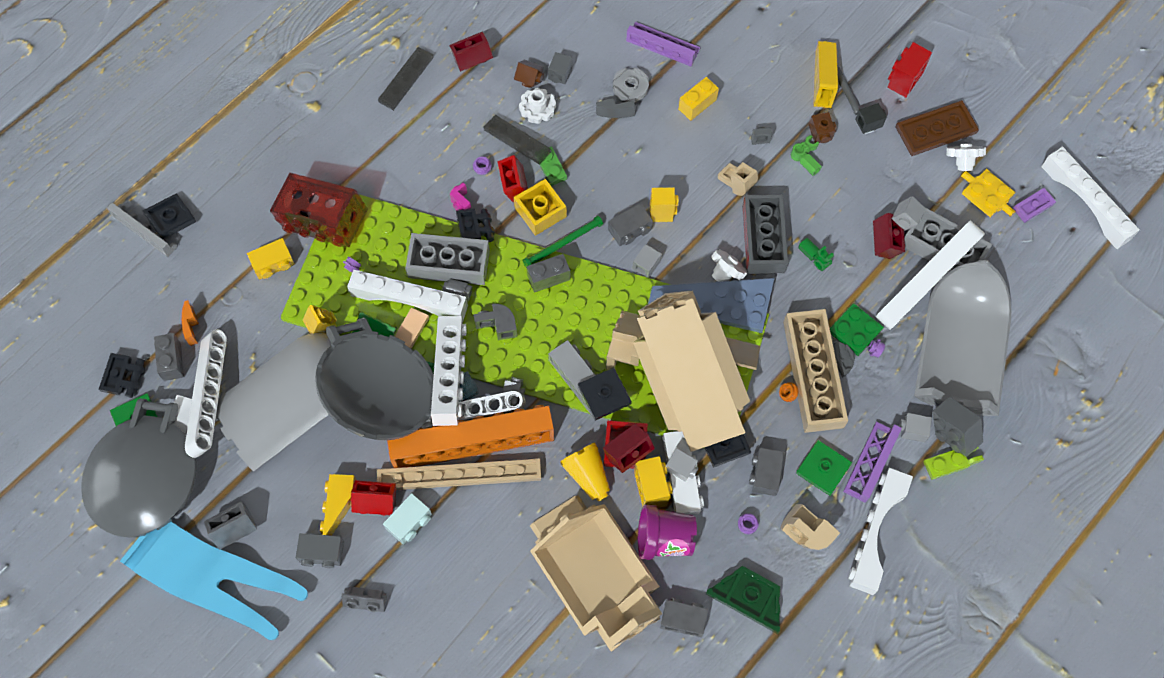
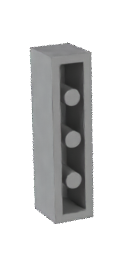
M567 340L548 353L549 361L591 414L578 388V383L596 375L592 372L590 363L586 359L583 360L579 355L580 351L575 344L571 345Z

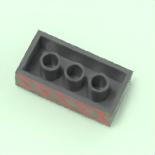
M745 195L742 209L747 274L785 273L788 266L783 195Z

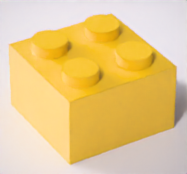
M546 179L514 197L515 209L535 236L567 217L566 205Z
M660 456L640 460L635 464L634 476L642 507L644 505H656L657 508L668 506L669 499H671L670 481L666 482L665 474H667V468L665 467V462L661 463Z

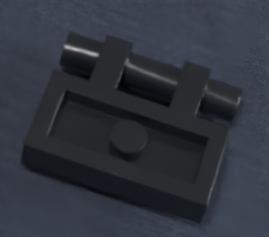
M475 208L456 210L461 238L481 240V236H485L489 242L494 241L495 232L491 226L492 218L487 209H482L480 211L481 214H476ZM478 223H482L484 227H479Z
M110 353L99 390L104 393L120 395L122 388L127 389L125 396L133 398L135 391L139 387L140 375L144 372L143 365L145 360L137 358L134 365L131 364L132 358L130 356ZM128 372H132L130 381L125 380Z

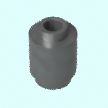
M449 279L448 282L444 283L442 291L465 296L467 301H469L472 286L465 282Z

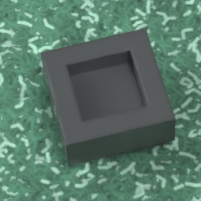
M771 127L753 129L751 135L752 145L770 143L772 137Z

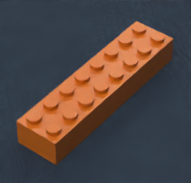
M537 405L529 410L516 409L513 413L504 414L499 412L486 418L484 416H477L470 421L458 420V425L432 426V428L427 429L421 427L406 437L387 440L390 461L394 468L419 467L554 441V428L549 406Z

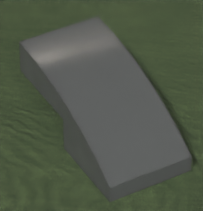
M614 98L596 102V115L607 118L635 116L634 101L615 104Z

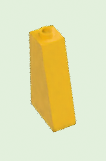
M818 41L815 51L813 107L832 108L838 90L836 43Z

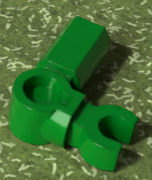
M808 238L799 244L798 249L811 261L814 260V265L818 270L824 271L832 264L831 259L834 257V254L827 253L826 246L819 249Z

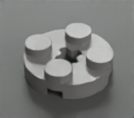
M623 68L615 74L613 91L619 99L626 102L634 101L635 103L643 99L648 92V77L642 70L638 68H633V70ZM627 83H634V87H628Z

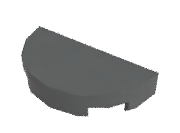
M832 340L837 368L843 378L853 368L855 361L854 353L847 344Z

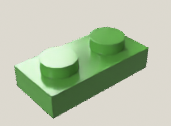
M552 147L535 153V157L551 186L567 180V175Z

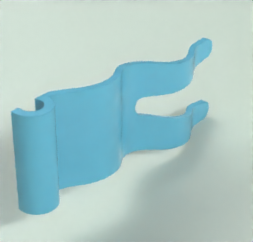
M171 521L159 530L155 529L146 533L145 536H140L120 560L121 563L139 576L166 592L243 624L268 640H275L279 636L278 629L253 609L218 588L220 581L224 579L232 580L260 589L281 593L298 601H304L308 597V591L292 579L226 551L219 550L191 535Z

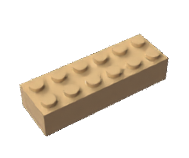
M826 309L787 313L783 324L794 381L798 387L797 397L804 433L842 429L847 424L848 417Z

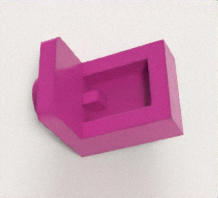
M464 182L455 186L450 193L451 202L455 210L471 209V203L463 197L467 194V187Z

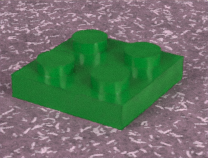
M853 303L830 328V334L839 342L847 344L853 353L859 357L884 327Z

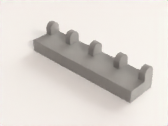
M111 203L107 207L115 219L166 257H169L177 248V244L174 242L168 245L159 235L151 232L150 224L142 225L136 221L137 215L135 213L128 215L124 212L125 206L123 204L116 206L114 203Z

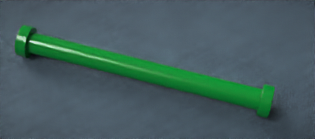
M596 216L593 221L532 257L524 258L522 260L524 266L527 268V266L537 263L597 226H603L602 219Z

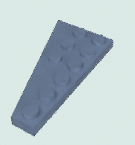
M774 278L652 286L648 304L665 293L693 291L701 313L716 312L721 324L762 333Z

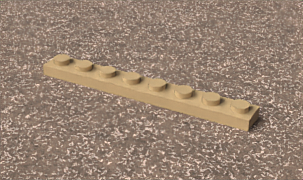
M540 459L377 469V482L396 483V490L541 481Z

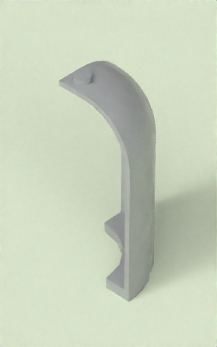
M979 260L978 262L954 268L941 278L932 291L928 305L914 395L929 405L933 406L935 403L942 404L948 397H951L976 415L999 416L1011 325V301L1002 275L988 261Z
M312 333L298 338L218 398L215 420L218 421L220 419L223 425L220 428L228 441H234L239 449L237 454L253 472L329 415L319 399L315 383L319 360L322 354L331 346L327 333Z

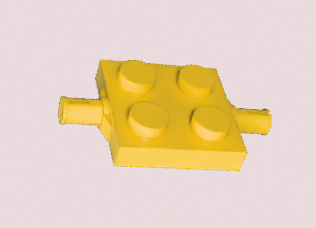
M988 169L976 177H973L967 171L961 175V177L969 182L962 195L990 218L1001 210L1008 214L1009 217L1016 212L1007 205L1016 192Z

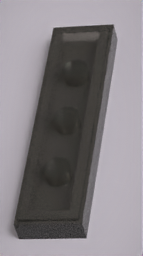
M417 47L378 98V102L394 111L434 58L433 54Z
M494 115L483 126L484 131L539 165L551 153L549 147L497 115Z

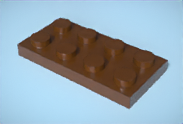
M962 100L898 122L895 126L911 157L975 135L979 131Z

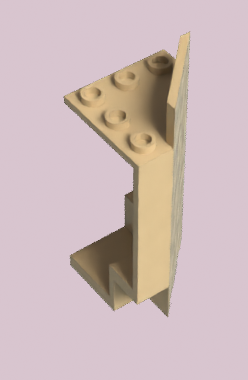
M693 291L665 293L638 310L640 317L637 318L643 336L635 340L633 344L668 430L682 431L690 452L744 434L745 430L738 412L744 409L743 406L749 403L750 399L716 312L701 313Z
M621 311L620 318H618L613 329L612 341L607 354L606 371L615 368L617 361L635 366L639 365L640 359L633 342L643 336L637 321L640 315ZM726 337L736 365L756 370L760 346Z
M579 495L530 525L538 538L535 542L536 546L530 552L584 636L598 631L612 652L623 642L630 640L647 626L660 620L659 616L662 615V612L650 596L660 586L640 559L605 504L599 506L592 505L587 508Z

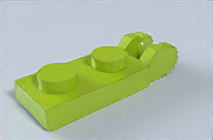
M952 450L925 459L923 462L931 480L967 469L971 465L983 461L984 458L982 455H978L968 460L963 454Z

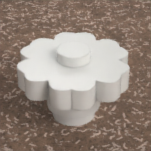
M535 88L533 91L527 90L521 96V103L519 104L521 116L528 117L530 123L536 124L541 123L542 120L549 121L554 116V109L556 108L554 96L547 94L546 89Z
M962 143L961 146L947 147L946 155L956 157V166H958L959 171H972L973 166H975L976 157L986 155V147Z
M720 249L713 253L712 259L717 263V266L713 269L712 277L716 281H729L732 277L740 280L747 275V270L734 256Z

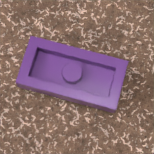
M1043 188L1015 205L1013 209L1022 221L1026 223L1052 207L1056 201Z

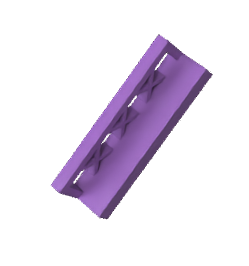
M637 22L633 26H629L627 30V42L692 67L700 51V47Z
M878 422L875 423L843 491L844 493L864 503L867 502L899 436L901 427L894 424L891 429ZM877 429L888 434L886 440L878 442L876 437ZM876 446L879 455L870 459L868 448ZM868 463L871 473L862 476L859 469L860 465ZM853 482H861L863 487L861 494L850 489Z

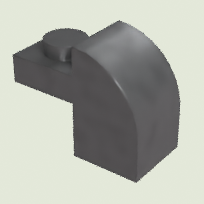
M492 304V312L481 311L478 314H474L476 329L496 326L498 340L517 337L514 315L506 306Z

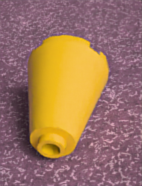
M595 442L560 461L562 467L592 500L596 498L597 501H600L609 496L607 494L610 491L609 484Z

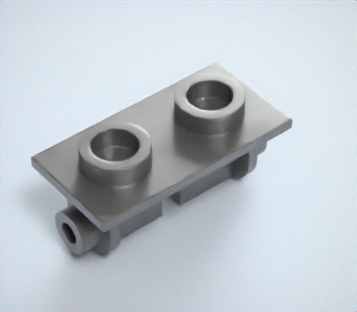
M349 586L341 594L343 607L364 609L370 612L385 611L384 602H386L387 593H383L382 590L369 589L367 595H364L365 588Z

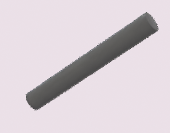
M837 67L838 82L855 115H857L858 110L861 108L840 67Z

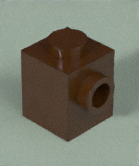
M524 59L518 62L514 80L522 82V85L532 88L542 82L544 67Z
M830 113L811 115L809 128L814 143H827L831 141L837 128L835 122H832Z

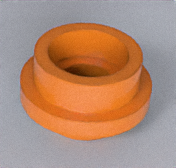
M792 382L784 383L779 389V395L782 400L792 402L798 396V387Z

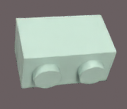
M411 493L383 525L388 532L404 545L406 541L410 542L416 536V531L420 526L424 527L430 521L432 514L430 509Z

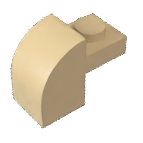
M743 162L738 167L729 163L718 174V179L730 186L734 194L743 196L757 183L758 174L755 169Z

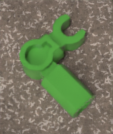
M810 135L806 137L805 142L795 144L790 155L794 161H800V164L814 176L821 170L822 166L808 154L809 151L816 150L819 142L815 144L810 143L813 137Z

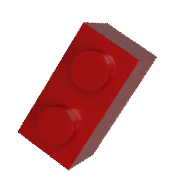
M512 155L497 162L503 192L514 202V197L527 190L528 186L522 163L515 155Z
M354 481L351 491L352 513L392 515L396 505V483Z

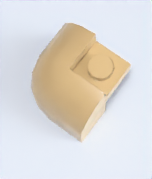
M796 504L783 520L780 528L800 546L816 550L827 548L840 534L827 520L817 518L803 504Z

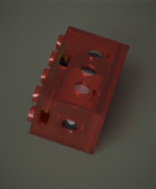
M289 172L270 212L275 217L274 219L282 226V230L287 233H298L304 238L312 237L323 243L325 241L331 242L337 247H350L368 208L356 189Z

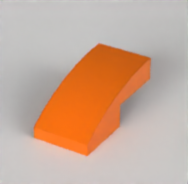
M187 300L183 304L181 321L185 340L192 346L198 343L192 327L198 325L199 322L194 308Z

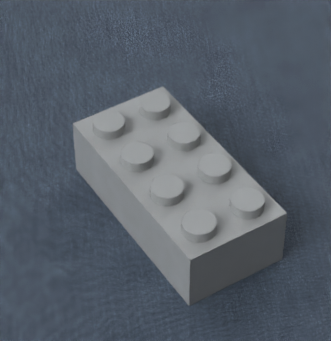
M926 208L919 224L910 228L904 238L905 248L930 261L962 227ZM981 238L949 271L964 264L983 260L992 244Z
M411 233L406 262L408 278L446 282L449 279L468 284L485 285L490 252L489 241Z

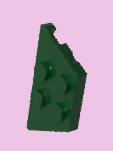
M741 566L734 573L707 590L706 595L776 634L780 632L779 585Z

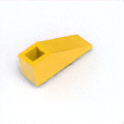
M314 305L308 307L303 318V322L310 334L326 333L328 326H337L335 323L337 319L332 311L329 312V310Z
M329 474V481L325 482L327 499L323 501L322 506L325 517L324 521H321L320 533H323V535L332 536L350 509L351 491L356 480L354 475Z

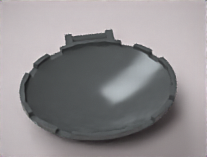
M365 318L358 319L357 322L336 327L332 325L326 328L331 346L322 354L319 360L315 383L317 394L327 413L348 431L374 440H395L406 437L420 429L431 416L434 379L432 370L417 350L413 351L406 346L405 342L391 335L387 337L378 335V332H372ZM358 329L360 330L359 332H355V333H351V334H347V335H343V336H340V335H339V334H342V333H346V332H350V331H354V330H358Z
M138 399L132 419L110 430L96 444L88 457L82 475V499L90 518L104 531L128 538L145 536L146 533L155 529L159 530L172 521L171 518L179 509L182 510L188 501L196 479L197 464L196 459L190 457L185 451L186 434L174 424L178 413L177 403L163 404L148 402L147 399ZM147 410L165 412L163 418L145 416Z

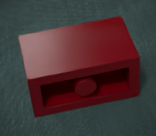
M483 31L449 45L460 72L493 58L488 40Z
M886 213L873 220L875 256L891 259L905 252L904 230L892 219L894 215L892 213Z
M636 424L603 447L609 462L622 473L655 449L649 435Z

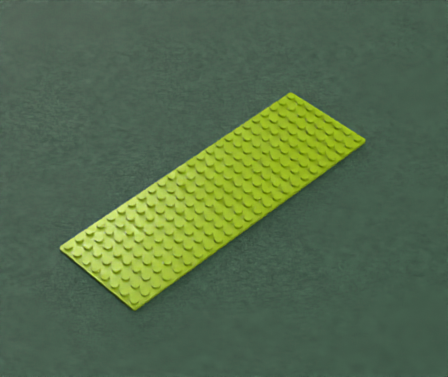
M336 189L333 197L351 201L355 206V215L347 230L337 228L339 233L328 230L327 233L331 239L315 236L281 314L282 321L306 328L303 318L308 307L314 305L329 310V312L332 311L337 319L335 322L337 326L356 322L360 312H363L397 327L396 335L408 312L413 308L429 315V320L413 345L412 350H417L427 362L435 363L438 316L404 303L387 300L369 301L351 296L347 286L352 272L344 268L346 264L343 261L350 257L361 264L359 270L362 272L442 291L446 281L408 278L406 262L411 233L461 238L458 223L343 189ZM495 234L494 241L489 242L490 252L485 285L468 284L472 286L470 300L467 301L468 307L463 320V324H466L467 334L463 336V340L466 341V351H462V355L465 356V367H461V372H464L466 377L504 388L505 380H511L512 377L523 379L525 395L590 414L550 363L548 353L568 340L571 345L575 344L580 351L579 355L583 360L586 359L592 366L591 370L595 375L605 372L613 329L618 318H620L621 311L639 315L638 310L648 305L652 286L671 284L555 251L538 262L563 254L570 269V280L534 292L527 276V268L522 260L526 257H532L545 248ZM481 236V240H487L485 236ZM492 304L506 306L514 315L517 337L498 340L496 326L476 329L474 314H478L481 311L492 312ZM766 314L762 333L721 324L725 337L760 346L769 314ZM352 331L346 332V333H342V334H339V335H340V336H343V335L351 334ZM617 361L615 370L632 404L603 418L611 421L648 423L647 432L661 436L664 433L676 432L677 430H668L641 361H639L638 366ZM736 365L747 392L754 369Z

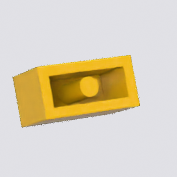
M705 77L680 97L678 110L692 121L717 100L719 88Z
M675 187L651 188L650 217L653 222H673V216L677 215L679 202L678 195H675Z
M283 238L247 253L259 280L269 278L274 273L288 270L291 266L295 265Z

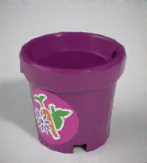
M644 505L641 510L638 526V553L640 559L651 560L655 556H692L696 546V542H693L694 535L697 536L696 517L689 514L659 510L656 505Z

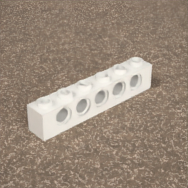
M438 316L431 406L433 426L458 425V417H462V405H459V400H463V388H460V384H464V372H461V367H465V356L462 355V351H466V341L463 340V336L467 334L466 324H463L462 316Z

